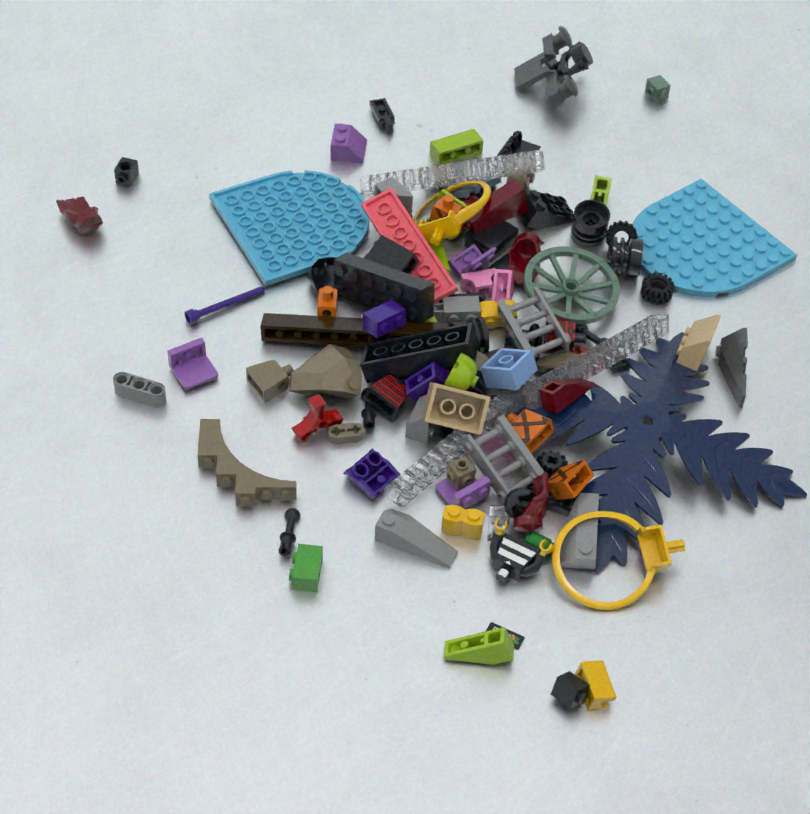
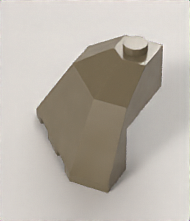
M329 344L299 368L291 372L289 392L303 395L321 392L347 399L360 396L362 373L359 360L347 348Z

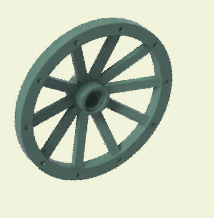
M569 246L545 249L529 261L524 273L523 285L528 298L534 297L535 286L541 291L558 293L547 299L546 302L556 318L572 321L576 324H590L604 319L614 310L619 299L620 284L614 270L602 258L584 249ZM556 257H572L569 278L566 279ZM578 258L594 265L578 281L575 279ZM550 259L560 281L538 265ZM598 270L608 280L606 282L581 286ZM532 272H537L555 286L532 283ZM611 287V299L584 293ZM582 299L605 304V306L594 312ZM562 300L566 303L565 312L550 305ZM575 302L587 314H571V304ZM534 304V306L541 311L538 304Z

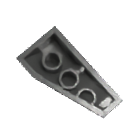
M747 328L739 329L721 338L720 345L716 346L715 356L718 357V365L738 408L743 407L746 397L747 375L745 371L747 357H745V352L748 347Z

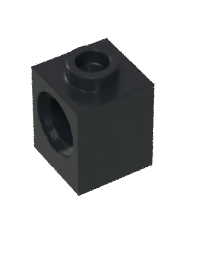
M121 157L114 169L115 182L132 186L139 174L138 160Z

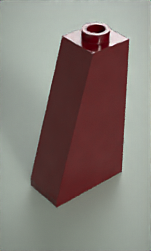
M512 179L491 193L485 206L476 215L464 222V226L476 234L527 212L528 208L523 188Z

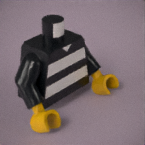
M498 518L495 521L497 531L493 534L490 544V558L494 562L493 569L497 571L496 579L501 583H506L508 578L520 581L523 577L537 573L547 558L545 555L553 551V544L551 543L548 549H544L547 540L544 539L540 542L539 549L507 533L503 536L502 532L508 528V524L505 521V526L499 528L498 523L500 519Z

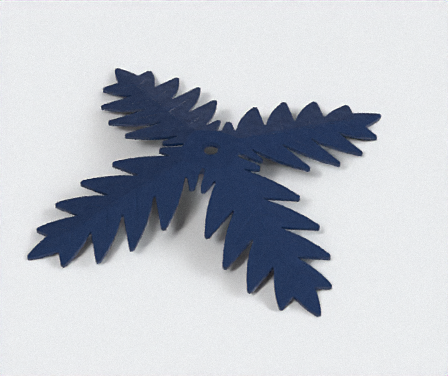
M683 332L677 334L670 341L657 337L656 345L660 353L641 346L638 347L640 355L649 365L631 358L626 359L629 367L641 378L639 379L623 372L620 373L626 385L637 394L629 393L628 395L636 404H633L625 396L620 397V404L608 391L595 384L590 389L592 401L584 393L556 414L543 409L539 389L546 384L539 380L534 382L536 396L523 389L515 391L508 389V394L488 395L491 397L489 404L501 408L495 415V420L503 414L505 417L510 413L518 416L526 409L550 420L554 419L552 424L555 431L546 440L557 437L582 423L567 440V446L591 438L610 426L612 427L608 430L607 436H612L625 429L624 432L614 436L611 440L613 444H621L605 451L587 464L591 471L613 470L590 481L580 493L599 494V496H605L599 499L598 511L625 514L636 520L644 528V522L636 505L658 525H663L659 505L646 479L666 497L670 498L672 494L664 469L656 456L658 454L662 459L666 457L665 450L660 441H663L671 456L674 455L675 444L685 467L699 486L703 485V459L712 480L727 501L731 499L729 471L740 491L755 508L758 506L756 482L780 507L784 506V494L795 497H807V493L801 487L788 479L793 474L792 469L762 464L773 454V450L765 448L737 449L749 439L750 435L748 433L727 432L710 435L722 425L723 422L721 420L697 419L682 422L686 419V414L669 415L670 413L682 411L680 407L676 406L704 400L702 395L682 391L699 389L710 385L709 381L686 377L708 370L709 367L707 365L700 364L698 370L695 371L676 363L679 356L676 355V352L683 338ZM651 418L653 424L646 425L642 422V419ZM598 517L596 568L594 569V574H599L612 557L616 558L622 565H626L627 543L624 530L637 542V535L639 533L616 519Z

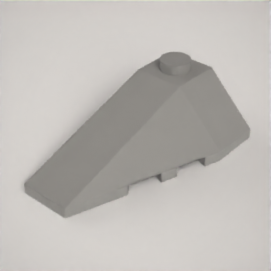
M579 493L565 525L579 515L598 511L599 494ZM598 517L578 523L567 533L560 549L561 567L596 568Z
M395 509L384 510L375 525L376 541L449 569L458 554L456 549L412 516Z

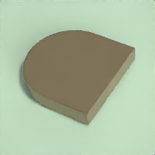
M561 349L538 359L536 366L540 372H546V369L553 368L555 371L578 362L579 357L578 354L565 352V350Z

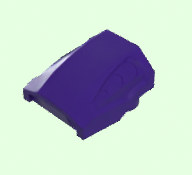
M373 448L343 473L372 499L401 476L397 469Z

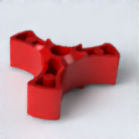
M320 394L308 399L310 403L309 413L303 417L299 424L291 428L297 438L303 443L313 433L316 434L319 429L329 428V426L341 424L343 421L342 416L336 409L325 411L327 404Z

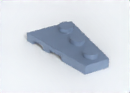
M493 173L484 175V178L480 180L479 178L469 180L483 181L490 187L501 183L500 176L493 175ZM470 185L449 193L457 198L470 197L469 194H477L480 192V188H484L482 185Z

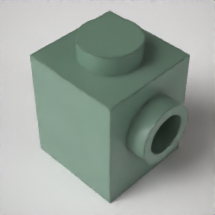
M661 75L647 79L645 92L654 102H658L668 98L671 85Z

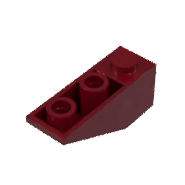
M581 378L551 380L539 389L542 407L547 411L558 414L594 387L595 383Z

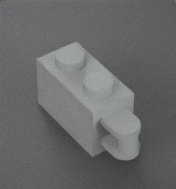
M479 296L445 297L442 299V303H434V316L436 320L443 319V323H448V325L450 321L464 320L468 323L470 318L476 320L481 315Z

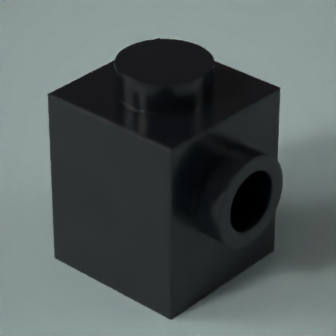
M568 671L557 676L550 695L559 700L565 707L572 709L585 703L588 698L587 692L590 685Z

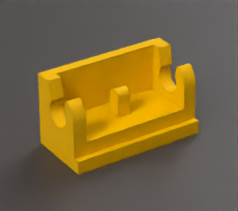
M603 660L580 663L575 675L590 685L587 692L588 698L585 701L587 710L592 711V709L609 707L608 702L615 701L617 697Z

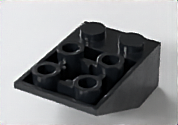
M524 189L528 211L520 214L527 227L544 229L573 222V211L569 208L564 197Z

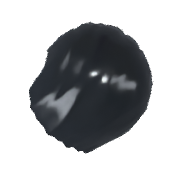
M525 488L511 490L504 502L507 515L513 519L521 516L529 502L536 496L535 492Z

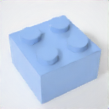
M500 348L480 367L487 388L509 389L511 391L520 389L538 370L532 350Z

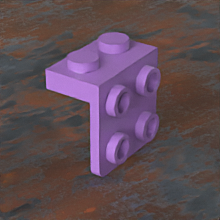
M473 244L450 259L448 264L457 277L461 279V274L475 272L476 269L485 267L488 261L495 256L493 253L497 248L494 246L482 254L476 245Z
M202 337L167 351L169 367L184 389L188 390L218 378L217 370L206 356L205 341Z
M487 476L479 480L475 478L474 483L457 492L446 478L435 485V489L449 505H457L467 509L489 496L491 480Z

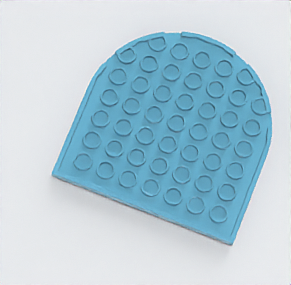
M304 170V173L284 171L209 193V199L265 286L308 273L318 259L325 257L338 258L347 253L352 254L363 243L369 230V218L361 206V203L365 202L362 195L353 186L342 183L340 178L326 173Z
M699 179L651 204L641 211L633 221V227L636 228L637 239H643L641 270L646 275H653L654 272L657 275L659 273H662V276L668 275V278L671 277L672 281H674L676 291L688 295L715 297L720 293L732 294L741 291L795 261L797 257L796 253L703 179Z

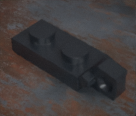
M386 99L370 100L369 105L378 124L384 126L387 133H393L395 116Z

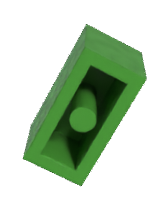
M298 544L297 552L293 551L292 564L295 565L294 569L290 568L289 581H292L293 590L318 592L323 562V546Z

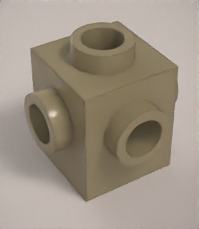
M466 456L454 459L448 463L446 476L457 492L474 483L476 467Z

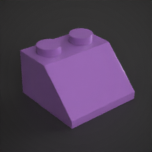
M335 123L330 145V160L363 163L367 139L352 125Z

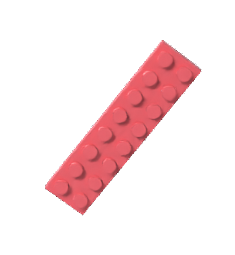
M392 188L361 203L363 210L380 236L383 235L415 253L419 263L410 275L435 283L434 303L458 291L456 284Z

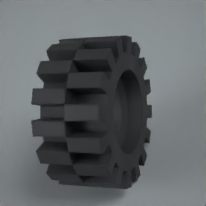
M619 220L618 223L614 222L606 232V244H608V247L612 237H615L619 231H624L629 236L625 246L629 245L631 238L637 239L636 228L633 227V224H629L628 221L622 222V220Z
M656 272L653 275L648 274L642 281L641 297L645 298L646 302L650 300V304H653V302H656L655 305H659V302H661V305L665 304V302L668 303L673 295L674 281H672L671 277L668 278L666 274L662 276V273L657 275Z

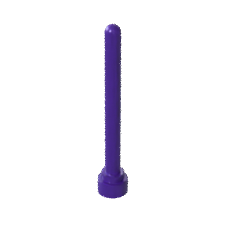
M263 286L200 310H187L184 312L186 321L189 325L197 323L202 316L264 293L265 288Z

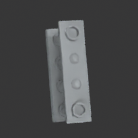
M537 286L534 287V297L514 305H507L504 299L497 301V312L517 348L532 350L535 362L537 354L562 345L565 352H569V345L571 343L569 334L563 331L546 302L547 299L544 292H540ZM536 303L541 311L519 320L513 316L514 312ZM544 317L549 325L529 333H523L521 330V326ZM551 331L557 337V339L537 347H531L529 344V340Z
M503 414L492 424L493 429L475 440L468 434L461 444L464 451L471 456L482 474L491 480V486L496 492L498 500L504 504L505 498L511 490L525 488L533 484L534 478L541 476L544 471ZM499 436L505 445L485 456L479 446ZM507 452H511L516 461L496 472L490 462ZM522 468L527 477L508 488L502 478Z

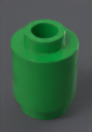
M536 532L528 534L524 541L540 549V542L546 539L547 543L544 549H548L551 543L554 546L551 539ZM552 552L547 553L545 556L549 559L552 555Z

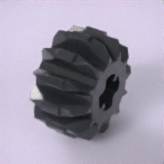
M552 450L549 453L543 451L536 458L543 471L548 473L549 479L559 468L568 465L565 455H560L559 451L553 453Z

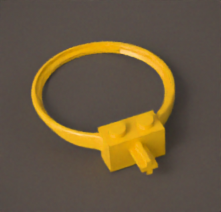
M467 181L453 185L445 190L451 192L465 186L482 185L484 192L478 201L461 209L457 214L450 210L447 217L428 223L424 219L417 222L422 211L439 198V192L418 209L413 217V221L427 242L438 246L442 239L457 236L462 224L476 215L485 206L491 196L490 186L483 181Z
M611 511L589 512L575 517L561 529L554 542L552 565L560 586L572 599L592 609L616 610L637 601L650 586L655 573L665 572L672 564L670 554L685 551V542L683 539L666 542L662 524L644 528L636 520L625 514ZM595 517L612 518L623 522L639 533L637 538L647 574L640 587L628 597L613 602L592 600L577 592L565 578L560 564L561 545L567 533L584 520Z

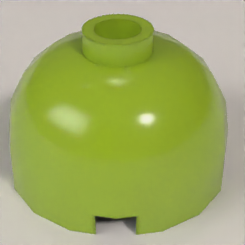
M460 353L444 385L465 391L470 386L474 387L479 378L476 376L477 365L474 360Z

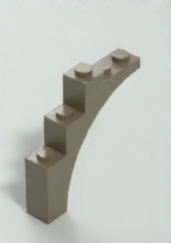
M200 419L197 454L198 467L216 468L217 487H235L236 506H256V500L297 499L296 481L279 480L251 470L242 464L226 446L221 433L220 419Z

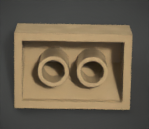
M717 314L694 321L691 328L687 327L676 352V355H679L676 363L695 371L698 370L712 341L721 318L720 315Z
M430 382L425 400L424 421L481 435L491 397Z

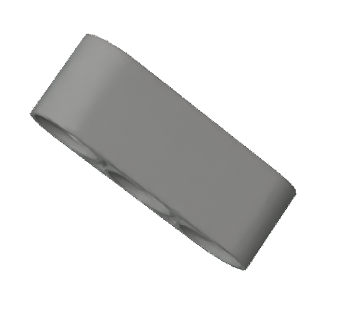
M118 372L113 376L114 390L117 396L155 408L163 407L166 404L165 386L162 383L127 372Z

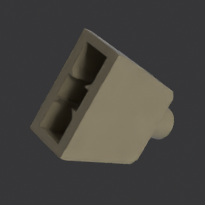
M270 360L247 367L246 380L262 401L267 403L288 389V377L294 370L290 364L281 368L276 360Z

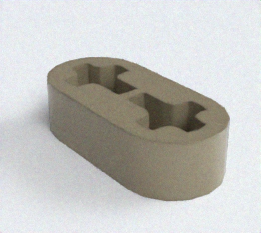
M360 423L336 424L328 429V440L333 444L359 442L364 438V426Z

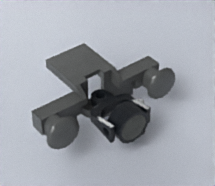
M559 26L558 34L553 36L551 33L542 38L544 52L514 68L516 88L519 92L547 78L548 97L554 105L563 103L566 98L572 95L575 97L578 95L577 84L571 75L589 69L588 66L593 64V59L584 43L579 41L572 45L571 36L564 26ZM568 46L569 50L561 55L558 62L555 58L559 54V50ZM572 57L575 64L568 68V61Z

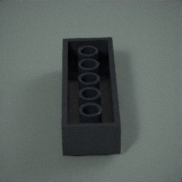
M350 253L334 259V289L338 290V294L372 307H377L389 300H393L406 309V319L419 324L433 317L435 283Z
M473 322L367 343L365 344L360 367L367 383L377 382L387 375H392L396 379L407 375L412 376L432 362H435L442 368L449 369L454 367L460 353L469 356L475 362L479 339Z

